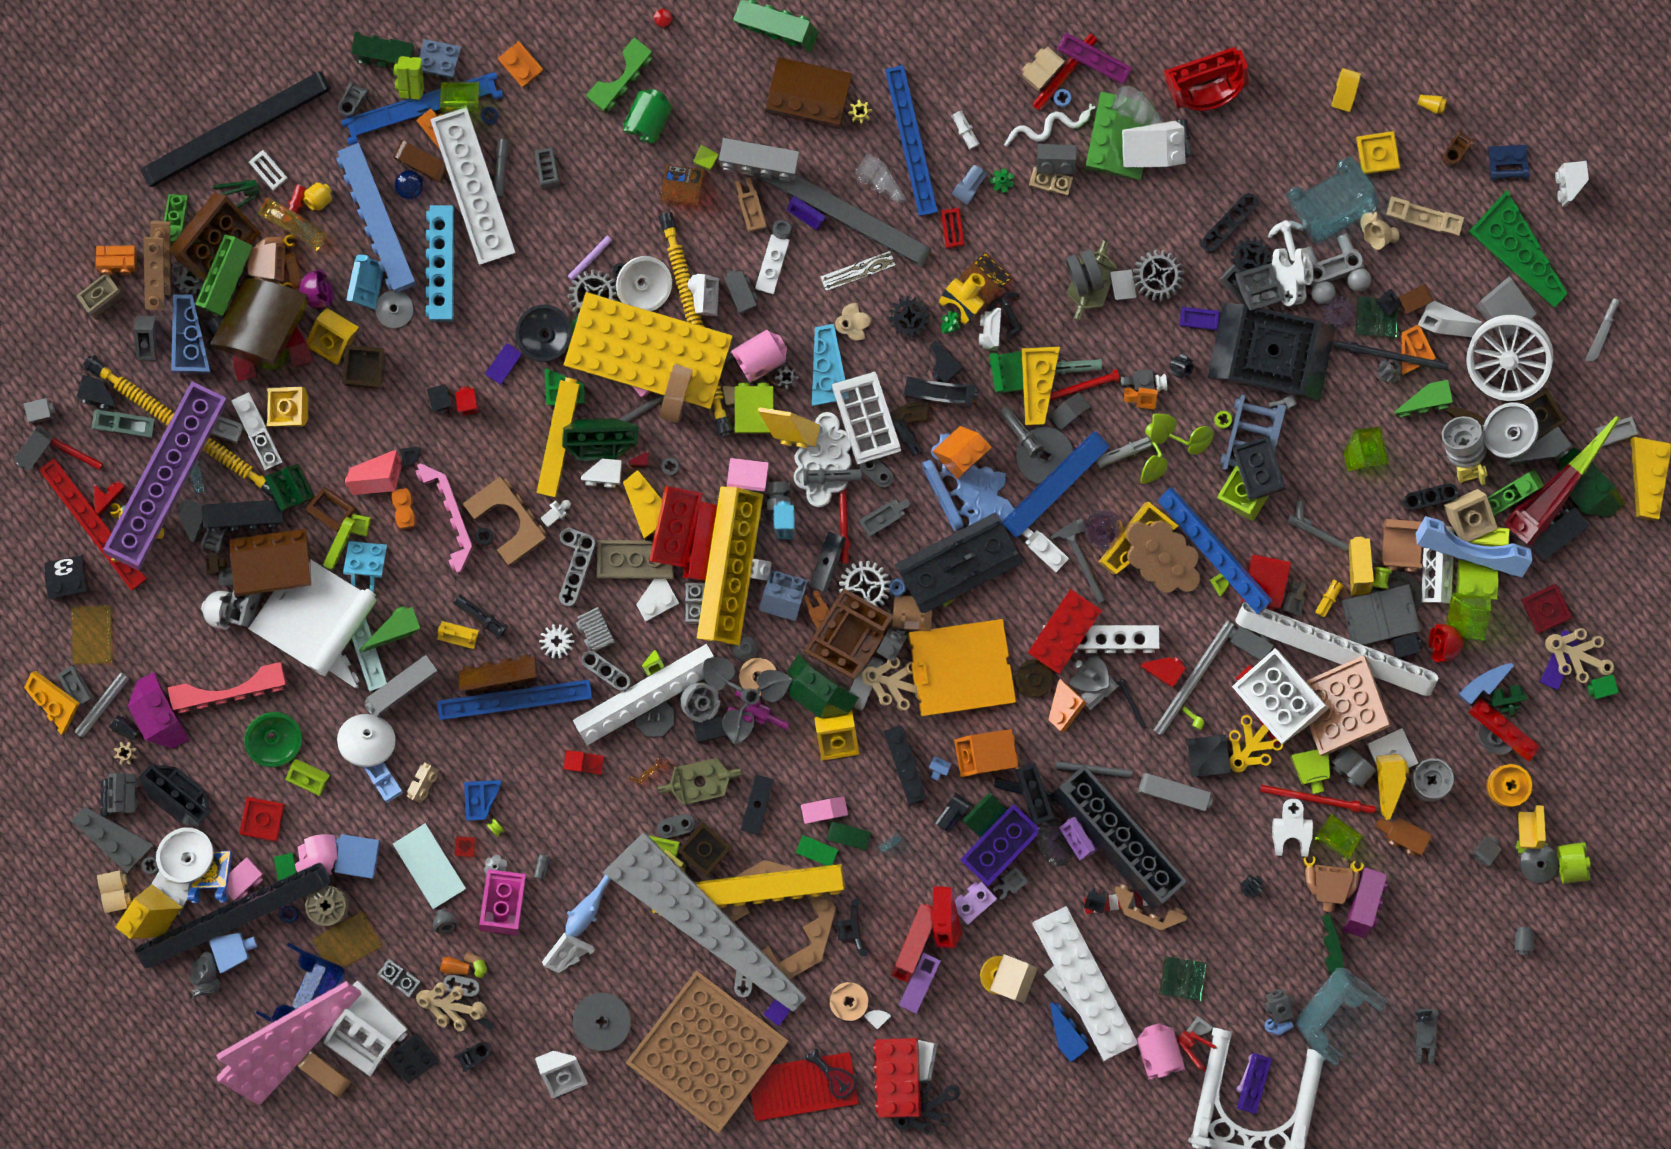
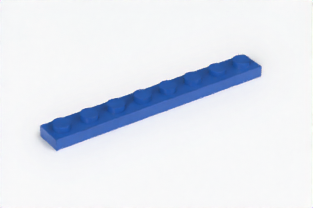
M904 65L887 68L885 73L918 215L922 217L938 213Z
M1173 487L1169 488L1158 500L1160 505L1256 614L1261 613L1273 600Z
M581 680L437 701L439 720L588 700L592 699L590 680Z

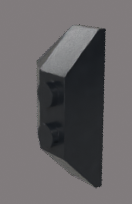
M151 763L139 776L149 799L179 823L199 826L211 813L206 791L177 767Z

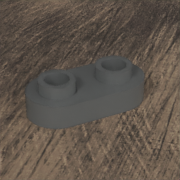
M878 459L870 461L873 463L872 468L866 467L867 462L860 464L861 471L877 486L887 488L892 484V472ZM882 474L887 475L886 481L880 479Z
M681 814L663 819L657 825V832L663 838L686 834L694 829L695 821L689 814ZM683 820H688L689 825L687 827L682 826ZM664 825L670 826L669 832L663 831Z

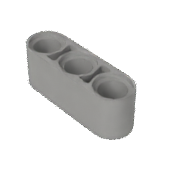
M587 651L583 654L581 661L588 670L619 691H625L630 688L631 680L621 670L593 651ZM587 656H595L596 661L593 665L586 664L585 659ZM604 666L611 668L609 676L601 674V669ZM625 677L627 685L625 687H618V678Z
M873 656L867 667H875L877 669L882 665L883 660ZM861 673L854 680L850 691L860 697L853 708L863 711L872 686H868L863 682ZM873 673L869 674L871 679H874Z

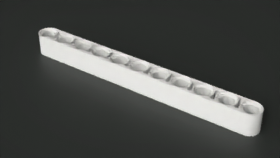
M1247 602L1242 604L1236 617V623L1243 628L1342 665L1364 655L1368 660L1373 677L1424 696L1431 695L1439 679L1437 674L1430 670L1266 608L1261 613L1256 614Z

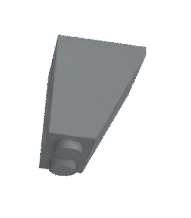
M1510 277L1504 280L1475 306L1487 321L1502 315H1518L1535 321L1533 317L1536 315V312ZM1502 325L1506 340L1508 338L1513 340L1517 326ZM1495 327L1494 329H1495V330L1499 333V335H1500V332H1499L1498 327Z

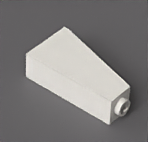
M357 980L353 986L358 988L362 994L348 1010L393 1043L396 1041L400 1043L408 1035L406 1033L408 1028L364 984Z

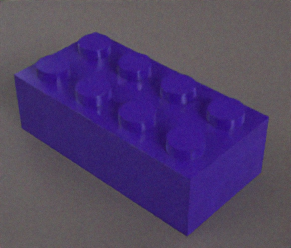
M1013 804L968 850L960 861L988 887L1042 830Z

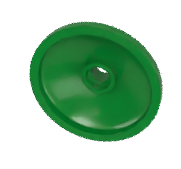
M269 712L258 716L250 723L244 735V746L247 754L254 762L265 767H277L288 763L296 756L302 743V733L297 722L289 715L280 712ZM269 733H274L273 736L268 737Z

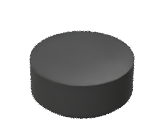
M778 220L773 225V235L778 239H787L791 235L792 226L786 220Z

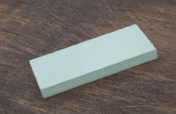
M426 823L393 843L433 909L466 889Z

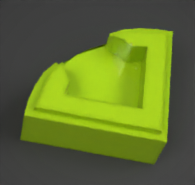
M1222 574L1209 580L1219 597L1224 594L1229 582Z

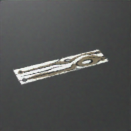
M889 251L821 276V279L827 291L895 266V263Z

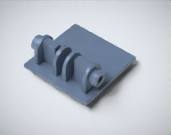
M424 39L419 58L422 59L423 73H431V76L437 74V77L441 75V77L448 79L454 78L461 46Z

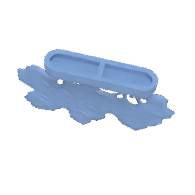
M948 433L940 434L939 443L932 447V456L937 460L939 459L932 451L950 435ZM931 460L922 463L923 470L954 531L963 528L961 515L969 518L968 526L995 512L1001 522H1003L1014 510L1008 499H1003L997 495V492L1005 485L1006 473L993 472L991 468L986 466L979 469L974 465L958 480L956 479L958 483L957 489L948 492L942 479L947 475L954 478L955 476L947 470L943 463L941 472L937 470ZM954 495L959 496L965 502L959 511H957L951 499ZM973 509L974 513L970 514L968 511Z

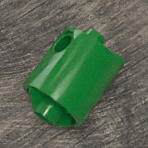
M654 89L639 91L624 121L622 131L630 135H639V140L647 144L657 142L673 109L666 95Z

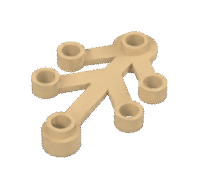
M1578 628L1573 633L1563 637L1558 634L1548 636L1545 642L1546 648L1549 652L1555 654L1559 665V672L1562 675H1568L1572 671L1571 666L1565 661L1563 652L1569 654L1576 672V680L1580 683H1585L1589 679V675L1583 670L1580 660L1597 667L1598 672L1602 675H1610L1614 671L1612 661L1599 660L1583 652L1594 647H1602L1604 644L1602 637L1595 636L1590 641L1571 647L1566 645V643L1575 639H1585L1587 636L1585 629ZM1580 630L1583 632L1581 638L1578 637V631ZM1597 638L1600 640L1598 646L1595 644V639ZM1554 640L1558 641L1557 647L1553 646ZM1605 664L1610 666L1608 671L1604 669ZM1563 666L1568 667V671L1566 673H1564L1562 670ZM1582 673L1585 675V679L1583 681L1579 678L1580 674Z
M897 657L894 660L896 662L895 666L888 659L885 664L877 669L875 667L865 668L862 672V680L866 685L873 687L881 705H889L892 702V697L884 692L880 683L887 686L900 711L907 710L910 703L907 699H903L898 689L915 693L918 699L917 686L900 681L906 675L913 674L909 670V665L913 662L907 663L903 669L890 677L883 676L882 674L889 669L899 667L900 660ZM870 673H873L874 679L869 677ZM884 696L888 699L887 703L883 701ZM901 702L905 703V708L901 707Z
M441 982L437 983L431 991L423 990L416 996L418 1004L423 1008L430 1009L437 1017V1024L439 1026L446 1027L451 1018L455 1022V1029L458 1031H463L467 1026V1022L455 1011L470 1014L475 1020L483 1018L487 1012L486 1006L481 1002H475L472 1006L452 1002L455 999H461L464 995V990L459 986H456L443 999L435 998L437 995L442 996L447 991L446 985ZM438 1007H441L450 1016V1018L446 1014H443Z

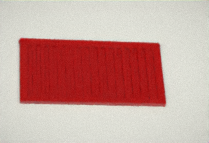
M850 1052L820 1057L829 1067L842 1068L854 1076ZM806 1059L770 1065L750 1091L755 1121L859 1104L856 1087L850 1095L843 1099L834 1097L830 1091V1081L824 1072L815 1063L806 1061Z

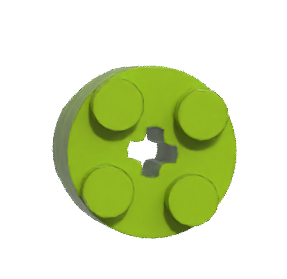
M1585 842L1557 846V857L1560 865L1559 873L1563 884L1590 881V872L1587 869L1590 868L1589 856L1585 857L1587 853Z

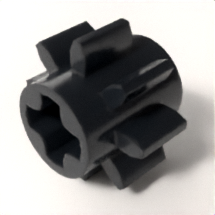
M1181 354L1180 358L1175 356L1170 362L1171 373L1180 379H1183L1184 375L1189 376L1194 369L1193 360L1184 354Z
M1249 875L1241 883L1244 887L1241 892L1246 897L1251 895L1255 898L1264 889L1261 886L1264 881L1258 875L1255 878Z

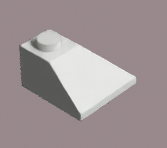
M552 1051L535 1058L540 1074L552 1099L588 1084L575 1056Z

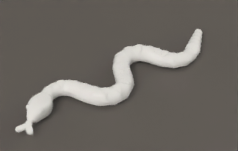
M1089 104V109L1080 115L1078 122H1073L1061 112L1049 114L1045 120L1044 132L1041 135L1036 134L1027 126L1020 125L1011 131L1004 145L1007 147L1019 132L1026 133L1030 139L1036 142L1045 141L1051 134L1052 123L1055 119L1061 120L1069 128H1079L1088 121L1090 111L1095 109V106L1092 107V104Z

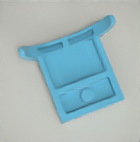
M367 255L356 256L347 293V301L369 309H376L384 273L381 271L379 261L370 259Z

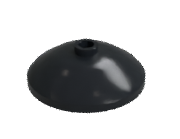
M546 304L536 305L525 311L519 318L515 330L516 342L520 350L527 357L539 362L552 361L562 356L568 349L572 339V325L567 315L559 308ZM544 332H549L548 338L543 337Z

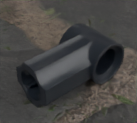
M955 792L935 824L949 833L971 803Z

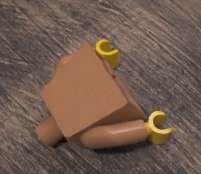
M287 235L284 239L282 237H265L255 247L251 248L250 256L246 260L243 269H248V275L253 276L254 279L282 286H293L289 282L280 284V282H284L285 246L287 248L294 247V243H287V240L294 239V236Z
M1305 856L1304 864L1307 866L1305 869L1306 883L1311 893L1316 895L1317 901L1324 902L1323 910L1333 912L1335 903L1343 904L1358 889L1359 871L1363 869L1364 864L1361 862L1359 869L1355 868V861L1351 863V869L1315 865L1314 868L1315 857L1312 856V863H1307Z

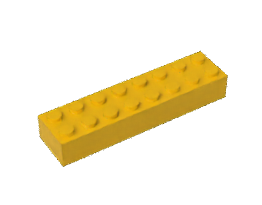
M720 487L698 626V639L740 646L753 564L752 560L763 494L737 487Z

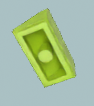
M295 759L285 780L320 796L330 775Z

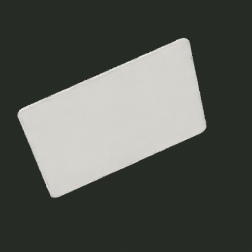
M1132 270L1110 272L1115 300L1136 298Z

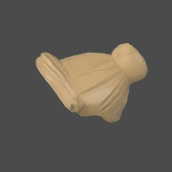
M1365 212L1361 216L1360 222L1364 239L1374 249L1380 250L1389 242L1395 243L1399 240L1398 229L1395 227L1390 228L1386 222L1378 219L1377 212H1374V214Z

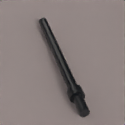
M1337 340L1335 342V348L1347 350L1353 354L1362 353L1448 371L1449 363L1361 346L1356 342L1346 343Z

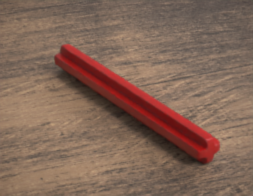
M1090 33L1083 42L1094 46L1097 42V37ZM1070 57L1032 106L1036 110L1041 111L1080 62Z

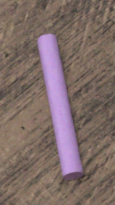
M607 235L568 277L572 281L575 280L577 275H580L613 240Z

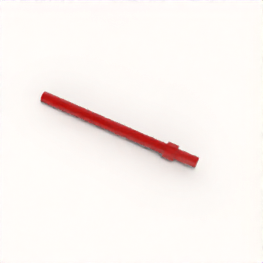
M845 488L839 492L840 536L846 538L841 552V564H849L848 549L850 548L847 523V493Z
M1262 784L1260 792L1351 809V812L1359 813L1361 811L1372 814L1375 812V806L1360 804V801L1353 800L1350 802Z

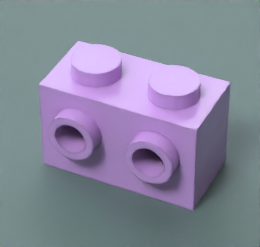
M975 881L967 889L969 891L964 897L960 895L955 899L958 915L967 925L996 900V897L982 882L977 884Z

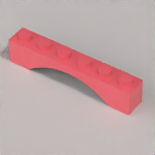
M279 662L262 666L248 681L228 690L206 691L186 683L168 687L172 710L178 711V714L189 712L191 707L197 706V709L207 708L208 704L213 702L216 705L227 703V699L231 698L238 701L246 699L245 695L253 694L254 697L264 695L266 690L272 689V692L284 690L283 687L288 685L283 663Z

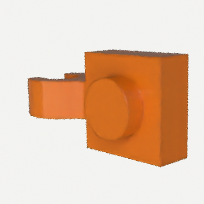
M1125 388L1124 402H1135L1138 408L1155 409L1158 390L1139 388L1138 392H1136L1132 388Z

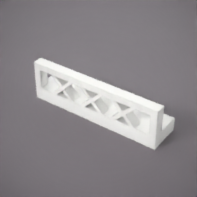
M1446 526L1454 534L1455 530L1453 527ZM1424 548L1421 602L1451 604L1453 556L1436 551V557L1432 561L1430 558L1432 549ZM1434 568L1436 571L1435 577L1431 580L1429 571ZM1431 587L1435 590L1434 598H1428V590Z

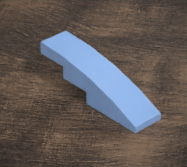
M384 762L372 767H363L386 803H389L403 793Z

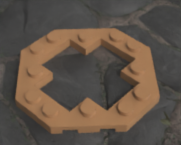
M763 860L735 877L796 870V868ZM822 892L821 896L816 897L806 894L819 916L816 920L803 926L812 943L811 945L779 963L769 946L762 950L789 979L822 961L836 910L827 892ZM734 903L726 904L727 907L722 909L733 922L750 913L746 905L734 906Z

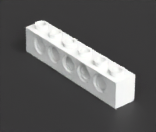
M1092 625L1085 635L1087 638L1086 644H1079L1074 653H1078V650H1085V653H1097V650H1105V653H1116V650H1124V653H1135V650H1143V653H1155V650L1159 649V625ZM1099 634L1104 635L1106 638V643L1103 645H1099L1095 640ZM1118 634L1125 637V643L1122 645L1115 642V636ZM1137 634L1144 637V643L1141 645L1136 644L1134 641V637Z

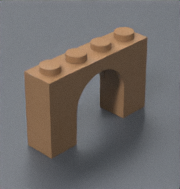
M498 477L464 502L463 505L475 521L497 506H508L518 513L520 518L518 533L497 549L510 567L547 540L544 537L547 533L540 524L536 526L533 522L535 517L529 509L525 511L521 506L524 502L518 494L514 496L510 491L513 487L506 478L502 480L501 477Z

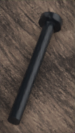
M1121 679L1116 683L1123 690L1141 727H1144L1145 723L1124 684L1126 681Z

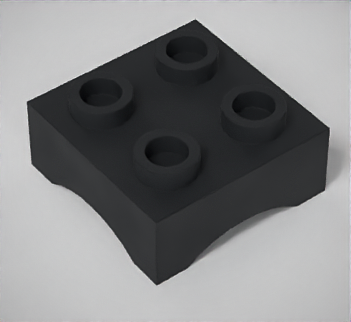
M1226 734L1187 739L1191 778L1231 773Z

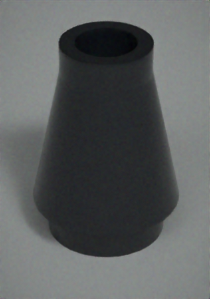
M119 715L115 717L109 726L112 732L131 741L138 733L123 716L120 717Z

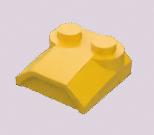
M304 387L267 388L268 412L266 426H305L308 420V394Z

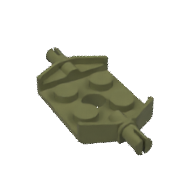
M1102 240L1099 251L1093 252L1099 263L1105 288L1094 291L1088 286L1089 293L1078 297L1072 281L1070 283L1067 296L1077 306L1074 316L1075 320H1077L1080 313L1078 321H1082L1084 311L1087 309L1103 307L1112 283L1110 272H1114L1117 269V266L1106 253L1110 244L1108 241L1105 248H1103L1106 241Z
M717 758L675 767L671 782L668 785L658 787V790H661L658 792L659 795L668 792L673 793L683 805L725 796L729 780L742 776L741 773H737L741 772V769L726 770ZM702 776L705 778L706 783L703 787L695 785L696 777Z

